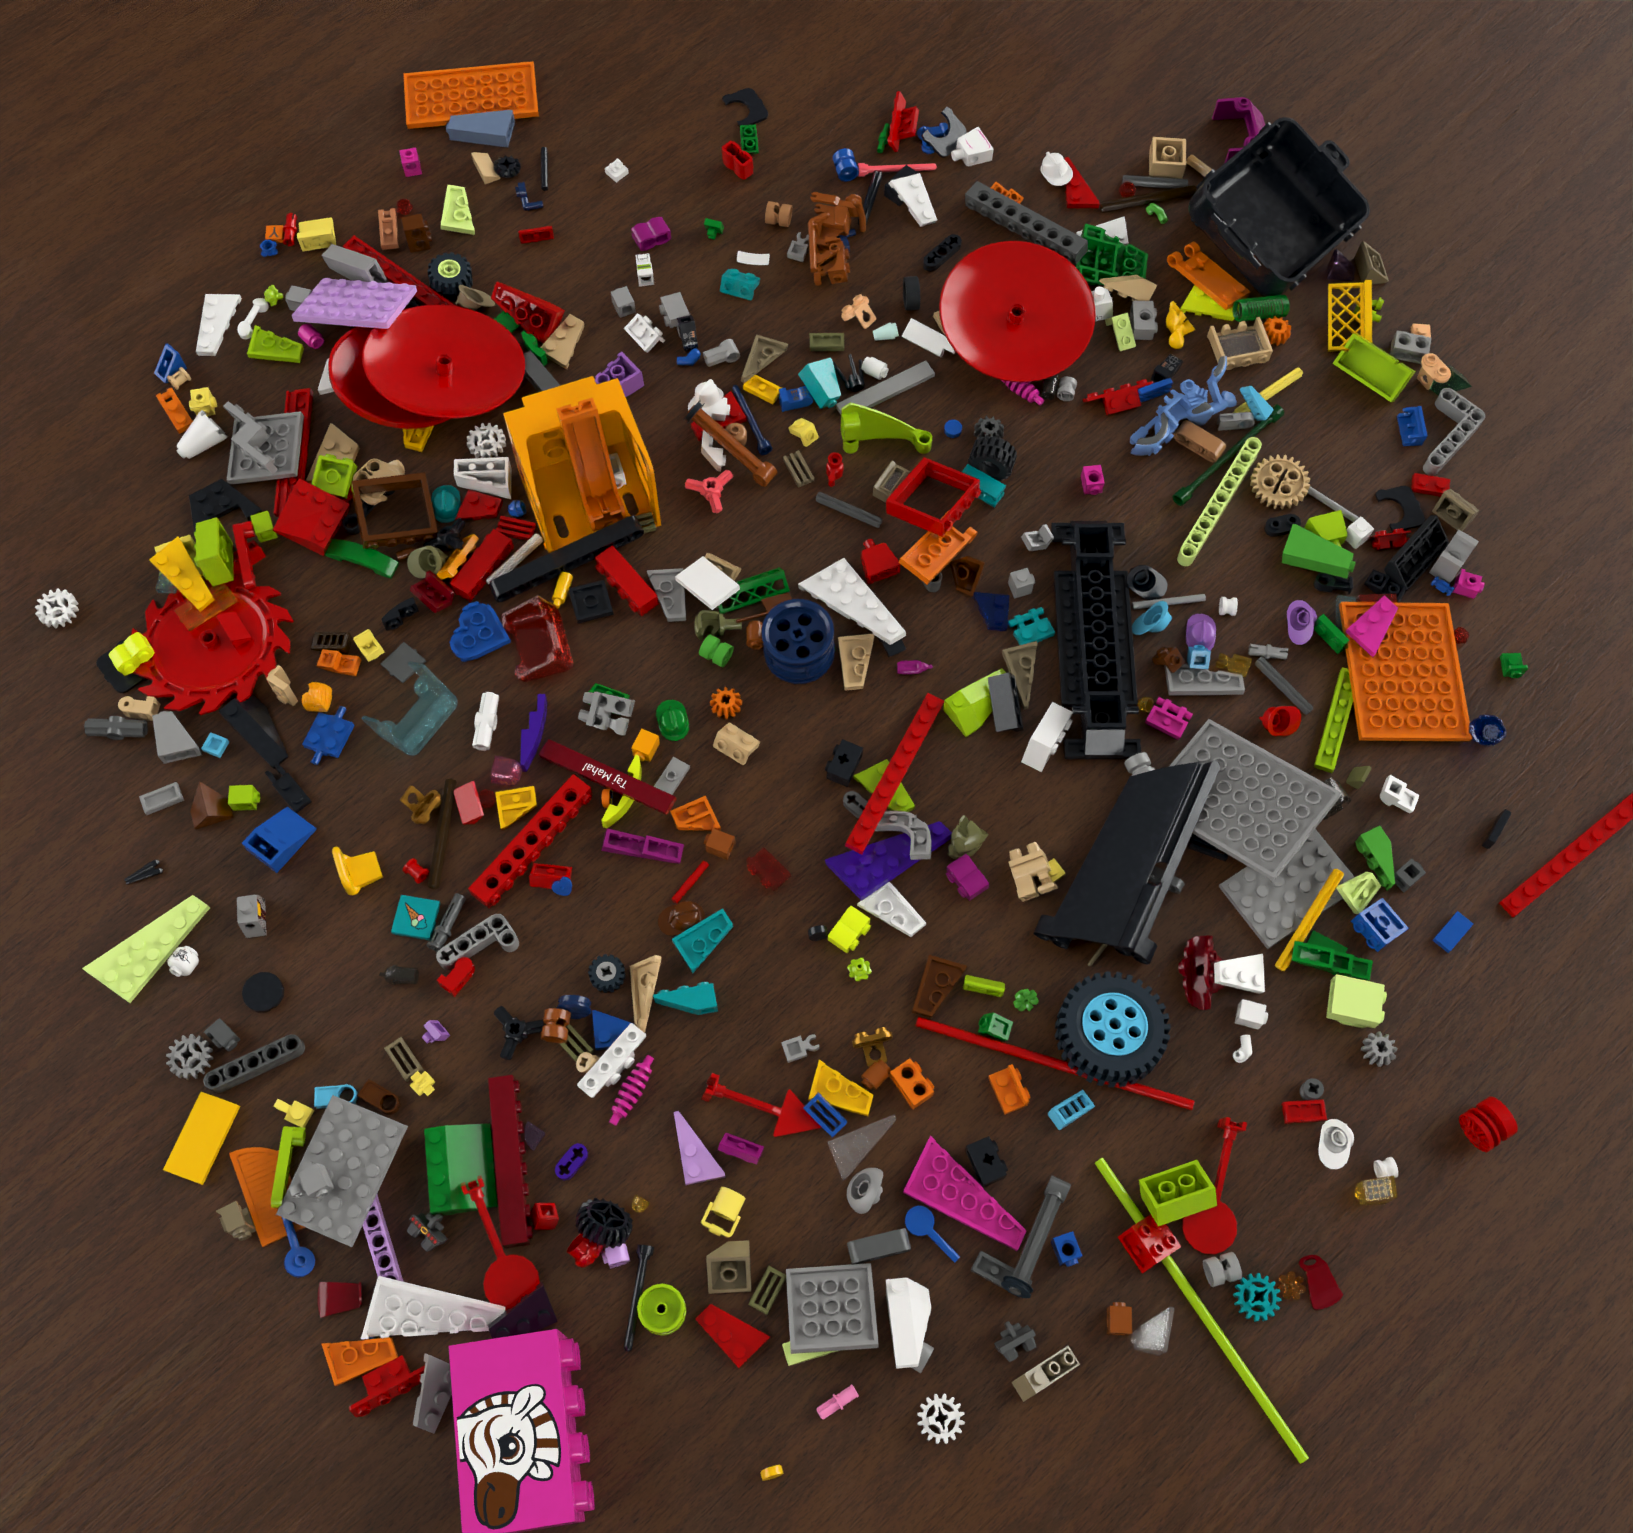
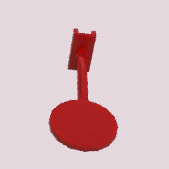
M1229 1117L1219 1119L1217 1128L1224 1130V1143L1214 1183L1217 1206L1182 1218V1231L1186 1241L1193 1249L1203 1254H1217L1225 1251L1233 1244L1237 1235V1221L1234 1213L1225 1203L1220 1201L1233 1141H1235L1237 1133L1246 1131L1247 1122L1236 1123L1230 1121L1231 1118Z
M479 1175L477 1176L478 1183L476 1180L467 1183L469 1186L467 1187L466 1183L463 1182L461 1183V1188L464 1195L469 1194L471 1200L475 1201L497 1260L490 1265L485 1273L483 1282L485 1295L490 1303L505 1306L506 1311L512 1309L521 1301L522 1297L526 1294L529 1295L536 1289V1286L540 1284L539 1275L533 1263L524 1256L515 1254L505 1255L483 1200L484 1194L481 1188L484 1187V1181L482 1176Z

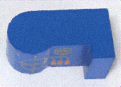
M806 386L786 390V388L779 389L778 399L782 412L806 407L813 403L812 395Z

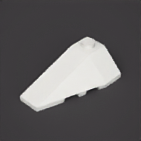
M909 1278L887 1279L886 1299L896 1369L918 1367L925 1332L927 1331V1323L931 1313L929 1290Z

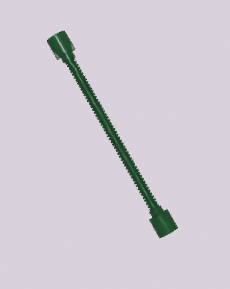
M1277 404L1272 406L1273 412L1266 420H1262L1193 483L1179 489L1172 496L1173 501L1177 505L1183 506L1193 497L1192 493L1236 454L1248 438L1256 436L1270 423L1277 422L1284 415L1283 408Z

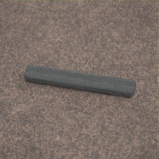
M1123 175L1122 185L1175 189L1188 186V180Z
M818 492L816 496V502L879 528L882 524L883 519L825 493Z
M1260 657L1255 662V665L1305 715L1313 710V706L1264 657Z

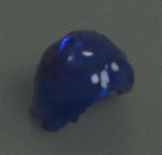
M1479 715L1478 718L1469 724V733L1472 739L1480 745L1495 746L1507 735L1502 720L1495 715Z

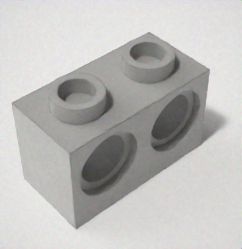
M1396 331L1391 342L1390 355L1399 360L1421 364L1422 357L1430 351L1431 337L1405 331Z

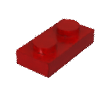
M1414 473L1412 476L1411 490L1413 492L1441 497L1446 490L1450 489V479Z

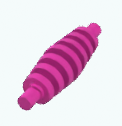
M1001 380L1003 383H1006V386L1013 393L1016 392L1018 396L1027 399L1028 402H1036L1040 406L1044 403V399L1039 396L1040 392L1030 382Z
M647 1055L643 1062L636 1064L635 1067L639 1070L633 1069L630 1072L634 1078L628 1076L625 1079L630 1085L622 1083L621 1088L626 1092L622 1090L618 1092L622 1100L616 1098L614 1101L618 1107L612 1106L613 1115L609 1121L611 1124L616 1126L620 1118H626L628 1113L625 1110L631 1111L633 1108L629 1102L636 1104L638 1101L633 1095L639 1098L642 1096L643 1093L637 1088L645 1089L646 1085L641 1081L648 1082L649 1078L645 1074L651 1075L650 1065L654 1060L653 1057Z

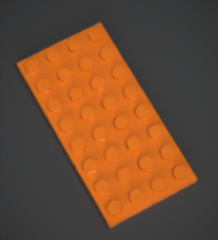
M533 61L403 73L406 125L408 129L445 126L447 122L449 123L450 117L454 115L513 110L514 119L539 117Z

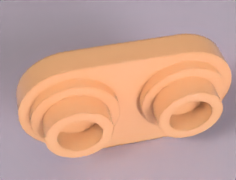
M859 294L853 298L854 302L852 305H847L841 310V317L844 321H847L856 315L862 327L867 329L876 320V316L868 305L869 299L867 296ZM863 310L870 315L868 322L863 320Z
M1428 353L1422 357V367L1417 379L1427 390L1431 388L1434 380L1438 383H1445L1449 380L1451 371L1437 355ZM1423 376H1427L1428 383L1424 381Z

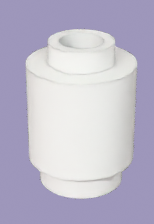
M866 357L861 367L864 373L878 380L885 378L889 370L886 363L874 357Z

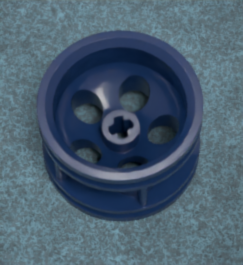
M791 599L776 605L765 617L762 625L764 657L768 668L776 677L793 684H805L819 679L829 670L835 655L834 626L830 615L823 607L810 600ZM812 635H819L823 640L821 642H813L810 637ZM783 642L789 644V648L786 651H778L776 649ZM804 648L810 654L806 658H799L797 656L798 650Z

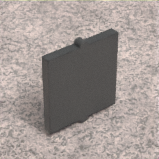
M403 642L381 663V666L389 672L390 676H394L401 683H404L426 660L417 653L416 649L413 650Z

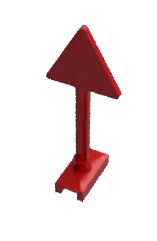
M712 1073L706 1083L708 1086L701 1097V1100L707 1102L710 1101L713 1095L719 1098L725 1097L777 1116L778 1120L773 1137L821 1128L803 1109V1103L790 1089L787 1091L783 1105L780 1108L726 1089V1086L718 1084L720 1075Z

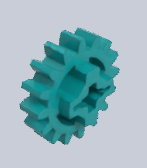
M1257 1273L1255 1278L1252 1274H1248L1247 1280L1244 1277L1240 1279L1242 1285H1235L1238 1292L1234 1293L1233 1296L1238 1298V1301L1234 1305L1241 1306L1238 1312H1246V1319L1253 1316L1254 1322L1259 1321L1260 1317L1262 1321L1268 1320L1267 1315L1273 1317L1275 1316L1273 1310L1277 1311L1280 1309L1276 1305L1277 1302L1282 1301L1281 1298L1276 1296L1280 1289L1274 1290L1273 1287L1276 1282L1269 1283V1276L1261 1279L1260 1273ZM1252 1283H1259L1263 1285V1287H1256L1255 1284ZM1244 1292L1246 1293V1301H1244ZM1263 1292L1258 1301L1251 1303L1256 1296L1255 1294ZM1256 1307L1260 1311L1262 1310L1263 1312L1253 1311L1251 1308Z

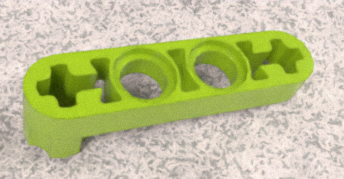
M283 1127L272 1190L271 1208L282 1206V1200L287 1189L293 1146L303 1147L306 1128Z

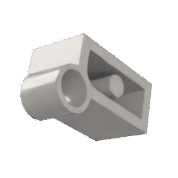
M678 292L660 297L661 305H659L661 315H665L664 322L666 327L673 328L677 326L680 337L677 318L690 316L681 293Z

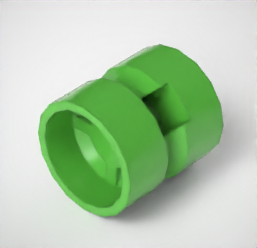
M709 634L700 647L699 655L707 660L712 659L714 664L723 668L730 660L734 647L726 642L720 643L719 638Z

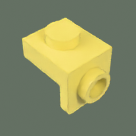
M803 418L796 420L794 424L788 427L791 434L801 438L805 447L819 438L814 424Z
M369 629L353 638L368 662L385 653Z

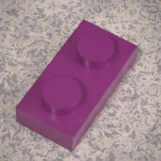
M725 1133L718 1150L757 1165L764 1147Z

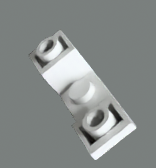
M727 398L721 399L708 409L706 413L714 420L725 421L726 415L730 413V405L727 404ZM703 430L701 453L717 471L721 472V467L725 466L726 455H723V448L712 447L713 438Z

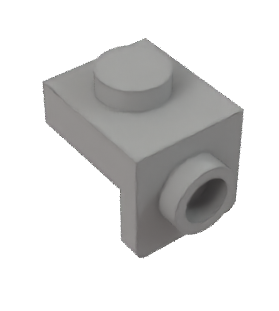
M1047 524L1042 525L1039 531L1024 532L1021 538L1028 551L1046 549L1054 539V536Z

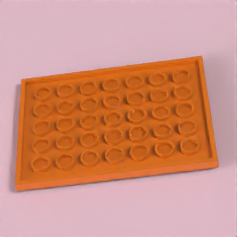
M1341 602L1339 610L1343 634L1350 640L1345 650L1359 741H1471L1473 738L1449 603L1392 602L1398 607V610L1375 656L1372 657L1345 631L1377 602Z

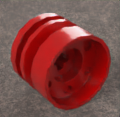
M1492 1096L1478 1103L1476 1108L1472 1107L1459 1116V1123L1466 1137L1476 1148L1486 1153L1498 1146L1501 1141H1505L1516 1134L1518 1130L1516 1120L1509 1109L1500 1100Z

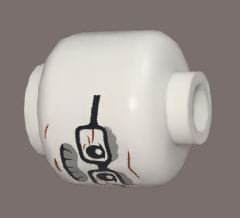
M189 946L178 947L168 959L169 971L177 977H180V975H190L199 963L198 953Z

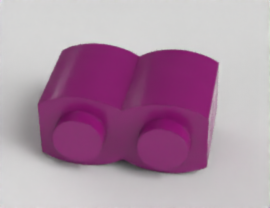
M662 217L652 218L647 223H639L631 228L632 238L640 251L649 250L655 245H661L671 240V231Z
M964 854L947 866L946 876L951 883L955 882L959 887L957 890L962 898L966 897L970 901L989 888V882L967 854Z

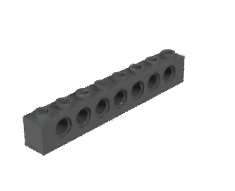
M976 181L965 193V205L969 209L979 212L982 216L990 218L997 224H1001L1011 232L1021 235L1024 239L1059 253L1074 265L1087 253L1088 240L979 181Z

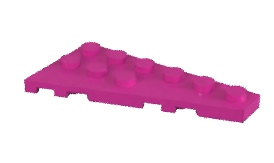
M930 1135L903 1193L1018 1251L1026 1230Z

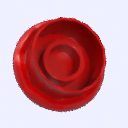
M580 1233L569 1245L567 1253L575 1259L576 1266L585 1268L592 1264L600 1255L603 1245L597 1246L594 1242L589 1243V1239L583 1238V1234Z

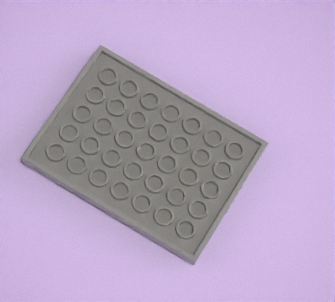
M1208 719L1170 765L1175 766L1194 762L1205 764L1213 760H1217L1220 765L1219 772L1192 833L1274 881L1341 797V792Z

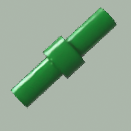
M888 123L884 125L883 131L879 135L878 153H883L885 144L888 143L890 124Z

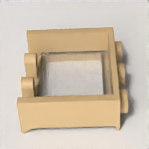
M1256 317L1254 325L1247 327L1245 321H1241L1238 328L1234 330L1230 329L1229 324H1225L1219 333H1216L1214 326H1210L1207 338L1210 341L1217 362L1221 356L1227 357L1226 370L1269 361L1273 349L1260 317Z

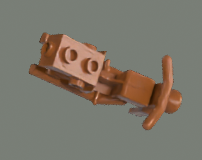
M813 192L811 194L814 197H810L812 202L835 206L816 204L815 207L818 209H814V211L820 215L808 221L811 273L814 272V283L817 286L821 285V276H825L827 273L831 284L848 282V273H850V265L847 263V259H850L848 248L845 249L843 241L837 237L849 234L851 217H859L860 231H866V216L862 205V198L859 195L851 194L843 201L834 195ZM830 257L834 258V260H832L828 264L821 266V264Z

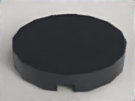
M260 972L252 975L246 981L242 990L244 1003L256 1012L271 1011L270 1009L276 1008L280 1004L284 996L282 982L276 975L269 972Z

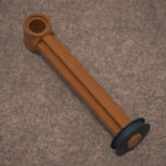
M699 401L696 405H693L687 412L688 414L684 420L686 419L688 423L693 420L753 473V478L759 485L766 487L777 475V469L767 461H760L703 411L702 407L704 404L702 405Z

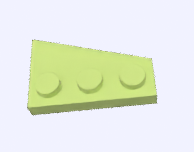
M447 185L441 230L475 235L465 187Z

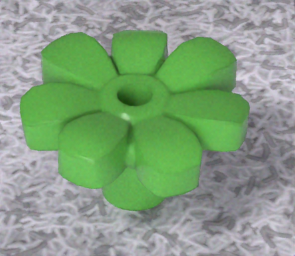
M1029 989L1018 991L1015 994L1014 1007L1018 1008L1019 1011H1024L1025 1008L1030 1011L1033 1009V1005H1037L1039 1002L1036 997L1037 993L1035 990L1029 991Z

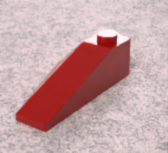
M498 281L491 295V299L512 316L515 322L527 331L526 333L534 335L542 343H545L559 327L565 311L550 302Z

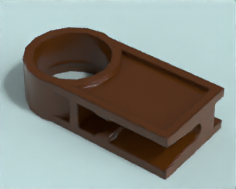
M370 1079L367 1080L357 1095L387 1115L395 1114L400 1108L401 1102L394 1093H391ZM387 1097H395L396 1106L389 1111L383 1110V1101Z

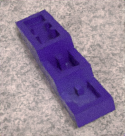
M538 694L537 711L529 712V729H521L520 765L523 772L528 771L542 739L548 703L545 694Z

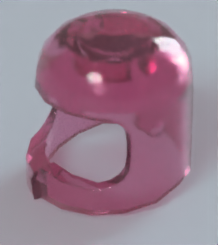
M495 755L492 764L491 783L510 787L517 785L522 773L519 761Z

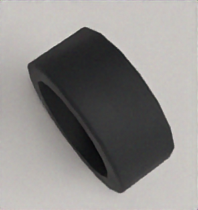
M917 276L904 277L903 301L905 310H919L921 299L919 279Z

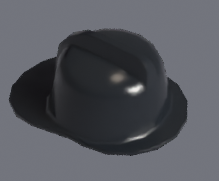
M1139 565L1130 569L1127 576V584L1132 591L1147 600L1160 599L1165 595L1167 581L1159 572L1147 565Z

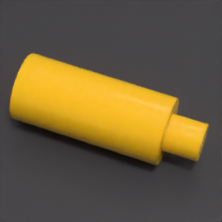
M561 572L552 596L554 601L553 607L560 608V605L565 603L568 589L573 579V576L568 572Z

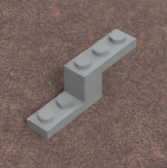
M228 401L223 407L232 417L244 425L231 440L240 450L273 475L278 470L273 464L275 461L267 454L265 456L262 455L263 452L259 449L270 437L265 431L267 428L260 421L256 423L255 418L248 412L244 414L245 411L238 404L234 406Z

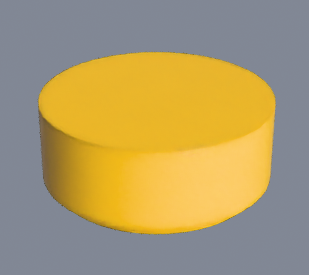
M774 1465L760 1472L762 1481L784 1474L781 1465Z

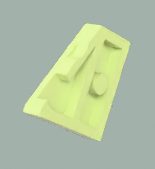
M1365 872L1338 885L1336 889L1353 913L1359 914L1365 909L1381 885L1373 873Z

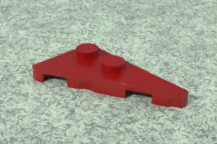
M1065 157L1064 160L1073 171L1072 179L1065 184L1067 208H1099V200L1070 158Z

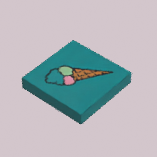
M401 895L391 933L431 940L441 904L440 901Z

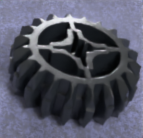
M597 1198L593 1200L588 1199L586 1203L580 1206L576 1214L575 1226L578 1228V1233L583 1234V1238L589 1239V1243L594 1242L597 1246L603 1245L604 1248L610 1246L613 1249L615 1246L620 1247L622 1243L628 1240L632 1232L633 1220L630 1218V1214L625 1212V1208H620L618 1203L614 1204L611 1200L605 1201L604 1198L601 1200Z

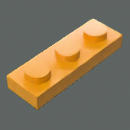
M475 534L463 538V548L461 550L455 549L436 575L441 580L455 576L458 572L457 568L467 560L466 556L476 548L475 544L479 538Z

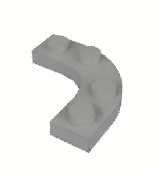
M885 811L875 831H902L911 838V860L931 859L932 840L927 824L909 812Z

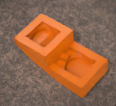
M322 649L317 667L339 674L356 676L362 659L359 656L342 655L339 651Z

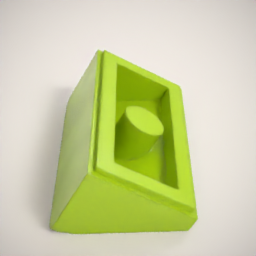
M966 975L963 989L1002 997L1005 984Z

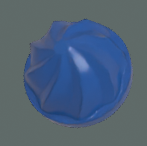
M513 500L508 505V512L512 517L520 518L526 514V506L522 500Z

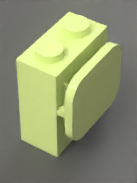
M1336 974L1330 983L1326 1018L1338 1020L1341 1024L1358 1028H1376L1384 1020L1385 1013L1382 1011V1005L1387 997V993L1384 992L1385 985Z

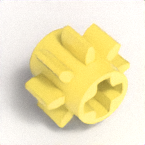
M417 1071L410 1077L413 1081L410 1087L419 1096L423 1093L429 1096L435 1090L432 1087L435 1081L426 1071L422 1074Z

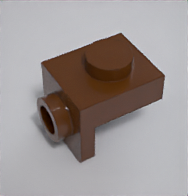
M1162 647L1152 658L1155 665H1166L1171 673L1176 672L1185 664V660L1177 647Z

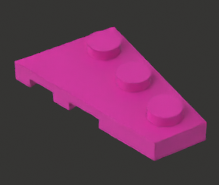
M1384 595L1345 632L1367 653L1374 657L1398 607Z

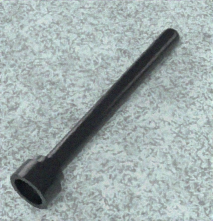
M637 1244L636 1254H638L639 1263L624 1343V1350L627 1352L631 1351L633 1347L638 1318L637 1305L642 1295L647 1261L650 1260V1256H653L654 1247Z

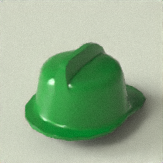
M676 700L662 702L656 710L659 730L666 739L679 741L689 731L686 709L682 703Z

